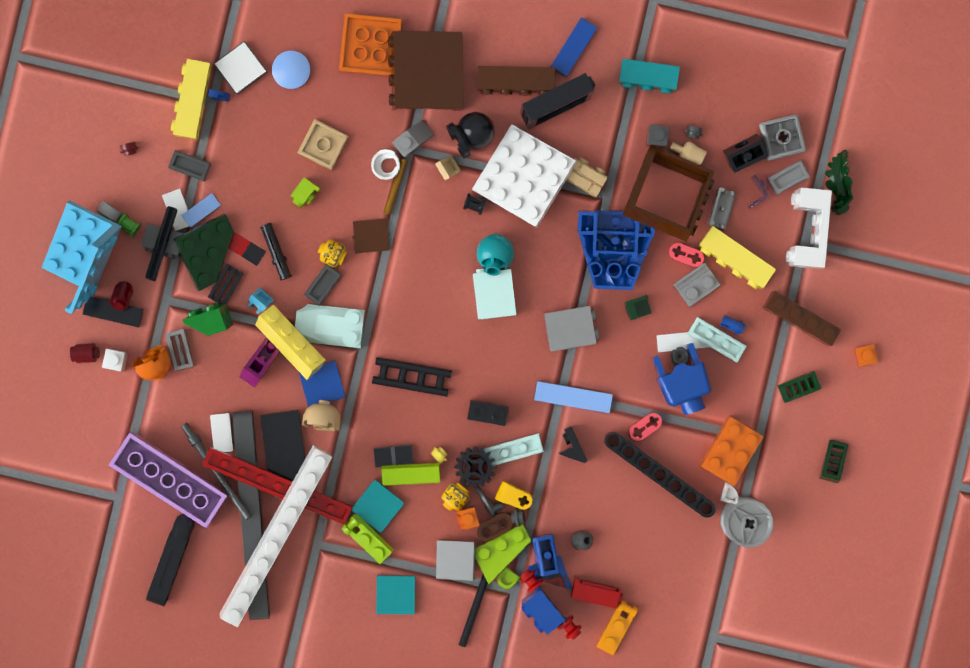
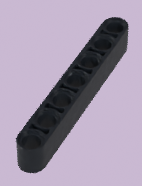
M609 432L605 435L604 443L610 450L701 516L709 518L714 515L716 511L715 504L618 433ZM612 435L618 438V443L615 446L608 444V438ZM626 447L633 448L634 453L631 457L624 456L623 451ZM642 458L649 460L647 468L639 466V461ZM659 469H662L664 471V477L660 480H657L655 478V472ZM673 481L680 483L677 491H672L670 488V484ZM687 493H695V500L693 502L686 501ZM705 503H709L711 506V510L708 513L701 511V507Z

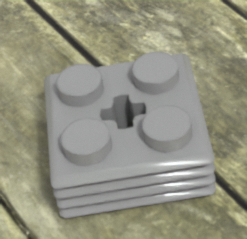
M797 114L759 124L763 143L769 155L767 157L768 161L806 151ZM780 133L787 136L784 143L778 139Z

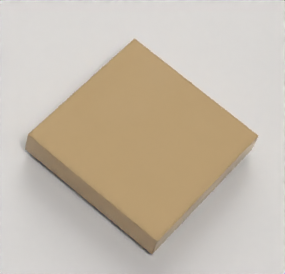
M314 119L297 153L332 171L349 136Z

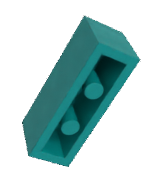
M622 59L618 84H622L623 88L633 89L634 86H638L643 91L659 89L660 93L671 94L677 90L680 67Z

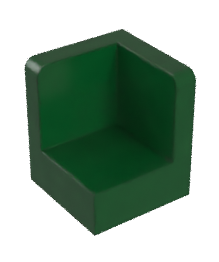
M647 295L624 302L629 320L651 314Z

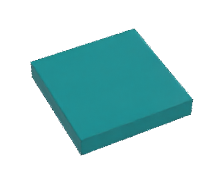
M374 479L351 510L378 532L382 533L405 502Z
M377 575L376 614L415 615V575Z

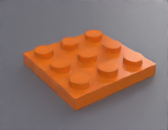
M345 13L339 71L379 76L392 75V67L388 66V57L391 55V48H388V36H391L393 31H401L402 19Z

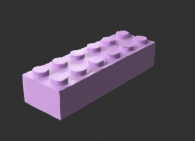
M134 432L128 434L109 463L110 467L205 528L209 527L228 498L226 491Z

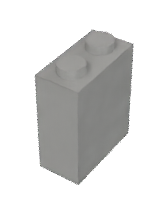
M590 306L544 314L550 352L596 344V340H599L598 329H594L593 321H596L594 309L591 310Z

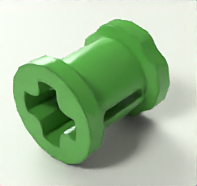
M124 213L117 222V224L122 226L121 229L126 231L130 237H133L141 226L139 222L136 223L130 219L127 213Z

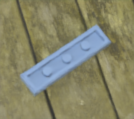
M537 381L534 400L610 413L613 394Z

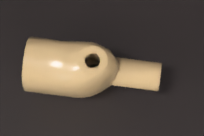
M673 142L670 147L671 150L680 153L679 157L700 166L707 151L691 142L685 143L684 146Z

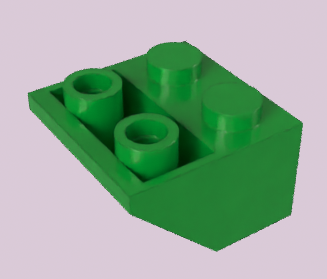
M220 302L208 305L204 311H202V308L192 310L183 319L184 324L207 336L225 331L233 326L227 305H220Z

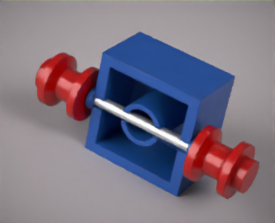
M528 568L520 575V583H526L529 586L527 591L530 594L521 600L523 605L521 607L522 611L528 618L531 616L534 618V625L540 633L544 631L548 635L557 627L559 630L564 629L566 631V639L571 638L574 640L581 634V625H575L572 622L574 618L572 615L569 617L563 616L541 589L540 585L544 580L535 577V569L530 571Z

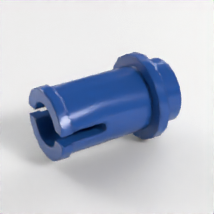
M724 315L720 326L734 331L736 335L742 334L746 325L742 320L737 321L727 315Z

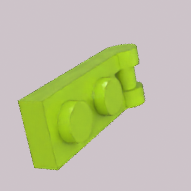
M357 514L350 518L349 523L346 522L342 526L343 532L350 535L379 564L394 551Z

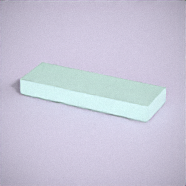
M699 317L695 319L687 333L735 363L739 361L747 347Z
M539 433L487 447L484 452H491L489 458H495L492 465H499L544 452Z

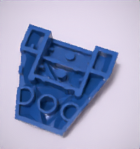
M578 211L577 230L594 289L633 290L641 270V265L647 255L648 247L654 237L655 229L623 216L624 211Z

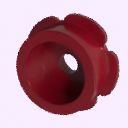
M135 142L120 145V153H124L125 156L135 154V150L138 149Z

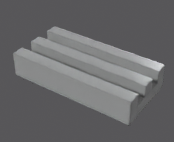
M185 329L165 334L175 371L193 367L194 362ZM178 334H181L186 355L189 362L188 364H186ZM171 336L175 337L181 366H178Z

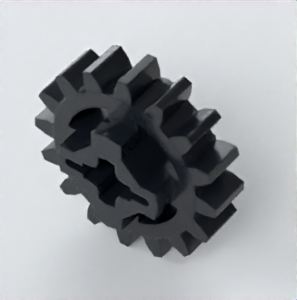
M474 446L473 451L468 447L466 448L467 453L460 452L462 458H456V461L459 462L458 465L454 466V468L459 469L456 476L461 475L460 482L466 480L467 487L471 483H473L474 488H477L478 483L483 487L485 486L484 481L488 483L491 481L489 476H495V473L492 472V469L497 468L496 465H492L495 458L490 459L491 452L484 453V447L480 451L477 446ZM472 454H477V455H480L481 457H480V458H473V457L470 456V455H472ZM464 461H465V464L467 465V471H466V472H464V469H463V463H464ZM486 461L488 464V471L484 469V463ZM476 463L479 464V466H478L479 471H478V470H475V471L472 470L473 464H476ZM472 475H477L481 479L476 480L471 479L470 477Z

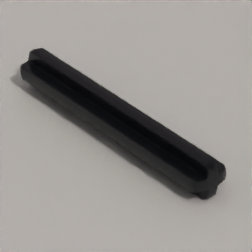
M168 206L146 272L145 278L155 281L177 214V209Z

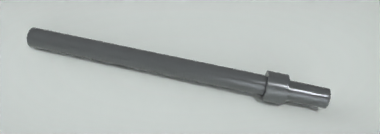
M185 423L181 428L189 438L188 442L192 447L196 448L204 460L207 451L201 443L202 440L198 434L192 431L188 423ZM210 469L244 519L248 520L251 518L252 515L225 476Z

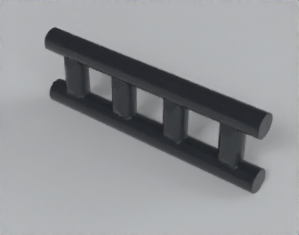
M376 357L375 365L381 367L379 377L373 376L372 384L447 397L449 389L443 388L445 377L451 378L452 370ZM388 367L400 369L398 380L386 378ZM407 370L418 372L417 384L405 382ZM426 374L437 376L435 387L424 385Z

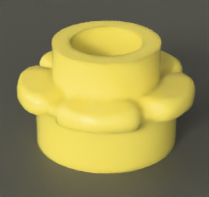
M434 447L430 454L439 464L447 461L445 458L447 453L441 447L438 449Z

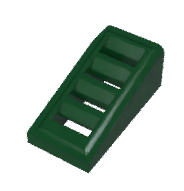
M815 371L777 385L784 403L822 389ZM809 377L811 378V381L814 386L812 388L810 387L809 382L807 380V378ZM801 380H803L804 385L806 387L805 391H803L802 386L800 384ZM793 383L796 384L797 389L799 391V393L797 394L795 393V390L793 388ZM786 386L789 387L790 392L792 394V396L790 397L788 396L787 391L785 389Z
M829 440L820 479L833 483L840 481L848 444ZM832 447L842 450V453L832 451ZM830 455L839 457L840 460L832 459ZM828 463L838 465V468L828 466ZM831 471L836 473V475H832L826 472Z

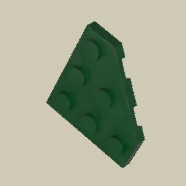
M222 214L174 238V242L197 291H201L217 281L234 232L226 214Z

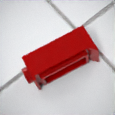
M575 576L571 598L617 609V604L621 605L623 593H620V588L616 590L613 586L582 579L580 582Z

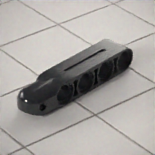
M180 514L174 521L146 597L147 601L163 607L168 600L195 521L185 514Z

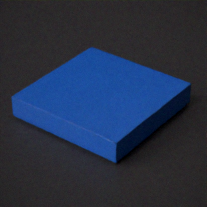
M336 361L323 364L322 368L308 380L299 372L308 407L312 404H319V400L331 402L346 398Z

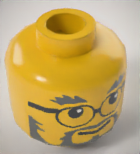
M329 239L326 243L322 242L317 252L320 254V261L331 267L342 265L347 255L345 246L332 239Z
M458 482L456 484L451 483L441 495L444 501L443 506L451 512L453 509L456 511L462 510L470 499L469 491Z

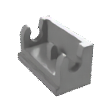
M721 187L717 188L707 226L726 230L736 195L734 191H727Z

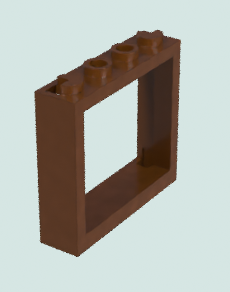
M650 145L622 215L687 242L690 235L694 236L698 227L695 225L696 220L699 221L704 210H701V206H705L709 195L706 193L707 190H711L714 184V180H712L714 171ZM652 162L702 183L686 227L635 206Z

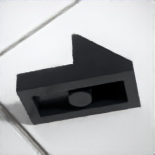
M572 426L565 428V434L562 435L566 444H571L572 447L558 454L582 463L588 462Z

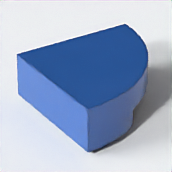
M209 89L208 96L214 100L228 102L230 101L231 94Z

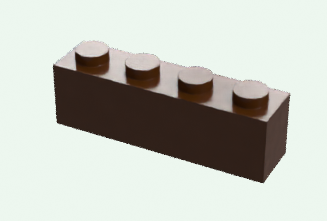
M478 66V91H481L483 95H492L493 92H500L501 95H512V92H520V95L529 96L531 92H539V95L555 88V67Z
M776 291L770 293L762 307L826 346H832L841 331L838 327Z

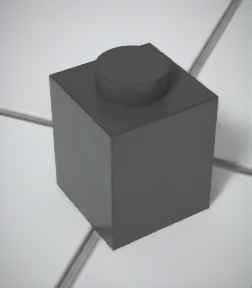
M650 125L648 127L646 146L652 145L658 148H666L669 127Z

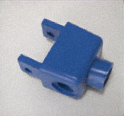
M693 343L686 345L693 364L690 366L684 363L676 365L671 373L665 374L659 355L652 357L659 376L656 379L667 404L670 406L680 405L684 415L706 408L702 396L711 392L704 362H700Z

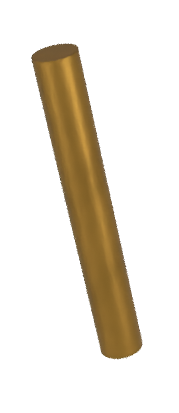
M400 158V170L394 177L384 208V214L391 215L407 164L405 159Z

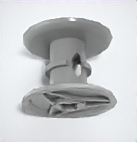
M739 497L737 504L727 503L724 506L720 515V525L723 533L737 545L745 548H754L762 545L770 537L773 530V517L770 510L763 503L751 497Z

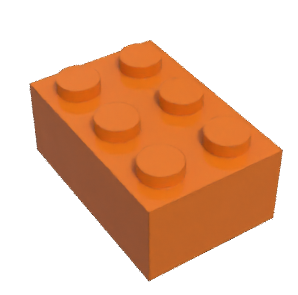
M728 416L699 466L735 486L764 436Z

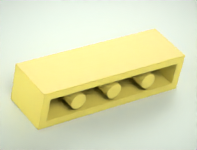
M187 59V62L183 63L181 73L184 75V78L178 87L180 99L176 101L174 109L177 115L176 120H173L171 124V131H173V135L176 137L198 140L212 69L210 63Z
M714 226L710 227L698 245L704 255L715 257L717 259L716 263L724 268L726 266L731 268L733 275L740 279L744 277L748 280L747 284L756 290L757 288L763 289L776 271L771 265Z
M274 305L259 315L255 325L306 380L322 368L325 359Z

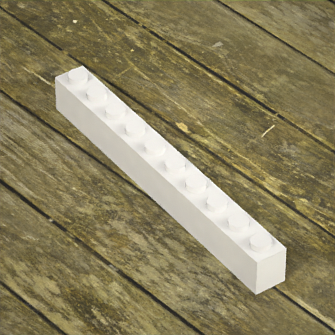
M315 445L312 446L220 611V619L236 627L239 626L331 461L332 456L330 453Z

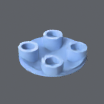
M285 51L274 60L272 74L280 86L287 89L299 88L309 78L310 64L303 54L297 51Z

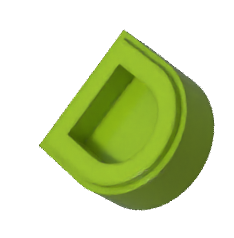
M508 567L497 577L498 584L504 589L512 588L520 579V576Z

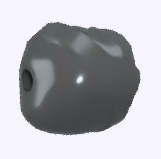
M576 531L573 533L571 542L576 550H588L592 546L593 536L589 532Z

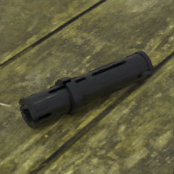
M272 223L262 225L260 229L266 240L273 259L272 264L276 266L280 281L292 277L286 263L287 258L282 253Z

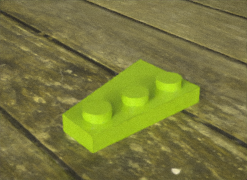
M523 524L476 548L475 558L489 585L532 542Z

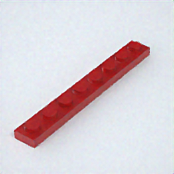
M212 447L209 448L202 466L281 499L284 498L293 482ZM314 490L304 508L345 524L352 506Z

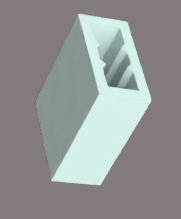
M477 269L476 273L473 274L478 320L516 315L511 269L501 270L497 276L488 275L485 269Z

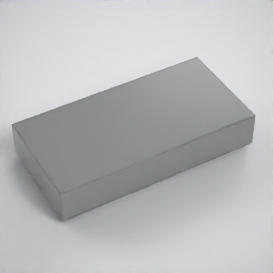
M800 160L767 178L775 195H778L809 178L810 175Z

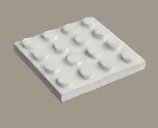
M511 124L472 190L537 228L577 162Z

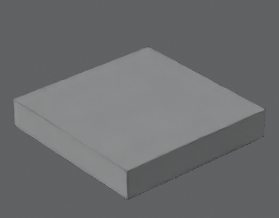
M437 540L436 579L474 581L476 542Z

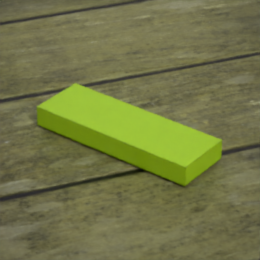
M439 463L381 466L383 486L440 483Z

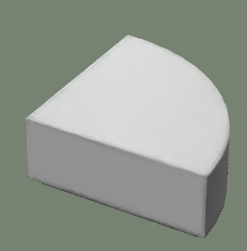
M725 482L720 501L737 504L739 496L736 489L731 484Z

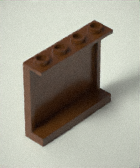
M393 31L391 36H388V48H391L388 66L392 67V75H389L388 80L389 86H392V94H389V105L392 106V110L453 109V111H461L464 109L462 32Z

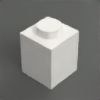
M106 349L102 368L121 372L125 371L128 352Z

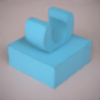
M259 288L248 299L250 301L248 306L251 307L254 304L258 308L256 313L259 314L267 309L274 299Z

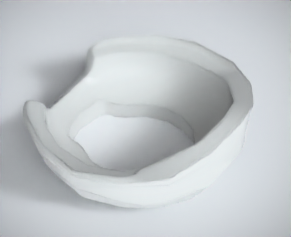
M383 149L374 155L371 167L375 176L383 180H389L398 174L400 162L394 151ZM388 158H394L397 166L392 172L385 173L381 167L383 161Z

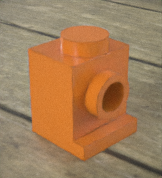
M474 506L456 511L461 529L467 530L479 526Z

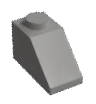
M421 120L401 134L392 144L403 158L406 159L434 134Z

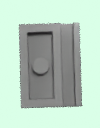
M704 262L674 283L673 286L677 289L688 307H690L719 287L720 283Z

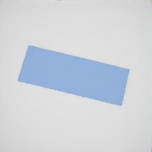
M211 193L181 216L191 228L221 206V204Z

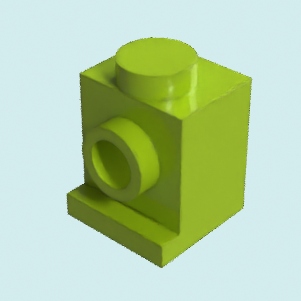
M304 177L290 196L294 198L292 202L302 208L306 203L310 204L316 196L314 195L315 191L319 193L321 190Z

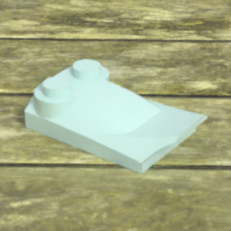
M307 304L302 309L296 311L295 328L309 343L361 348L365 310Z

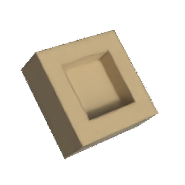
M452 155L435 164L444 180L461 172Z

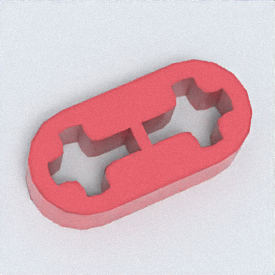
M675 243L669 248V256L675 261L691 267H699L704 262L703 253L697 249L681 243ZM680 247V251L685 253V256L678 255L675 257L672 249ZM697 253L700 262L697 261L693 264V260L687 256L688 254L694 256Z
M656 413L647 414L630 427L629 436L635 441L643 440L659 429L662 424L661 416ZM651 416L653 418H658V420L656 421V426H646V424L650 422L649 418ZM644 426L645 429L641 431V437L633 436V429L635 427L640 429Z

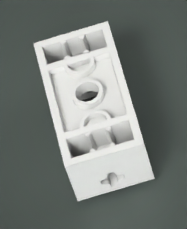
M799 188L795 190V194L792 193L791 205H794L793 210L814 211L816 215L813 214L812 226H815L814 234H811L810 245H813V247H790V251L786 252V262H789L788 267L825 268L832 190Z

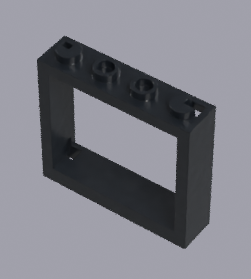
M584 73L523 103L520 114L528 130L590 100L596 85L591 76L588 77Z

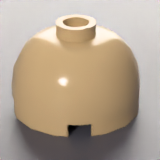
M319 400V404H312L305 410L302 426L309 428L310 424L316 430L335 431L336 429L340 431V413L336 407L330 405L329 401Z

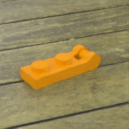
M622 600L621 605H617V609H615L596 647L611 655H614L638 611L636 606L633 605L631 607L624 600ZM622 611L628 613L626 618L620 615Z

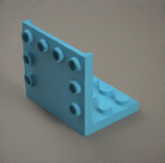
M68 201L41 267L79 286L73 301L65 308V311L70 314L76 309L80 310L83 303H87L90 296L93 297L95 295L122 227L72 201Z

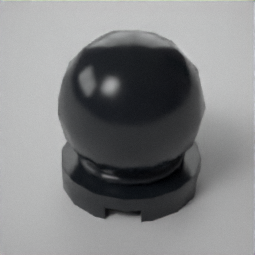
M471 112L464 115L458 125H454L453 122L446 125L451 139L457 140V150L463 159L471 156L469 152L471 149L479 150L485 148L492 141L495 134L493 121L481 112Z

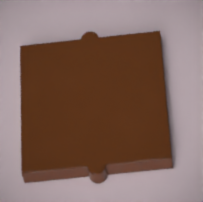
M386 219L353 222L354 235L352 238L355 241V253L389 250L388 236L390 234L387 232Z

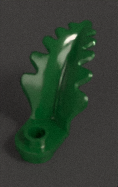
M843 150L837 154V157H833V162L828 163L831 170L825 172V175L830 178V180L826 181L825 185L836 196V200L833 201L831 206L832 212H835L836 215L847 212L850 208L849 204L853 200L851 192L853 181L851 177H847L849 173V167H846L848 164L847 150Z

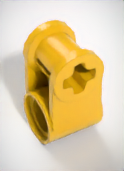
M505 481L501 482L495 496L496 500L522 510L528 509L533 501L532 495L529 492ZM525 495L529 503L522 505L519 497L523 498Z

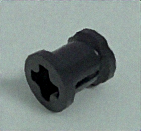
M468 193L463 209H470L481 215L486 199H479Z

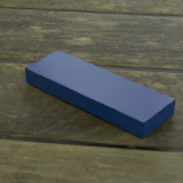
M581 18L551 67H555L556 71L567 77L597 27Z

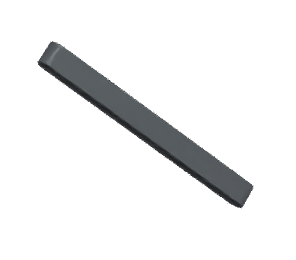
M253 410L233 412L236 458L258 467ZM238 481L239 498L252 515L251 518L245 520L241 514L244 562L246 566L263 536L260 489ZM267 576L248 608L250 620L270 619Z

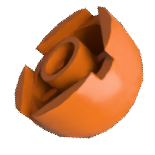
M159 345L145 351L146 355L143 358L138 356L132 362L133 369L142 379L160 381L167 376L166 373L171 366V356L165 346Z

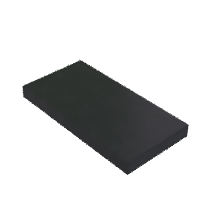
M299 410L260 415L267 470L293 481L305 460Z

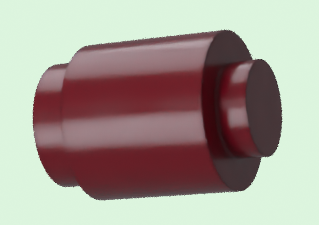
M120 281L115 285L110 299V304L114 309L125 310L129 307L133 294V287L130 283Z
M95 343L76 344L70 348L72 362L91 363L96 362L97 358L100 357L99 347H96Z

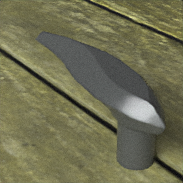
M477 486L478 495L491 516L494 517L496 511L504 509L502 502L492 504L483 490Z

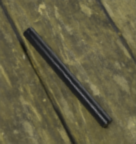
M484 574L482 575L458 644L462 647L467 645L488 584Z

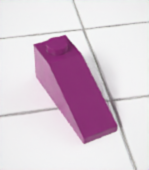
M267 337L240 374L241 379L255 388L280 353Z

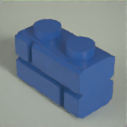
M553 534L532 537L538 576L560 573Z

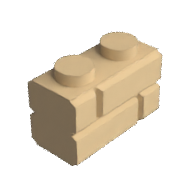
M581 157L578 160L574 158L577 163L566 181L596 198L608 178L605 176L606 172L598 167L595 169L588 166L589 162Z

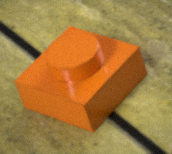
M874 344L854 348L858 367L878 363Z

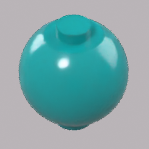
M498 233L484 237L479 242L476 250L479 264L488 275L497 276L501 270H506L512 264L515 255L511 241Z

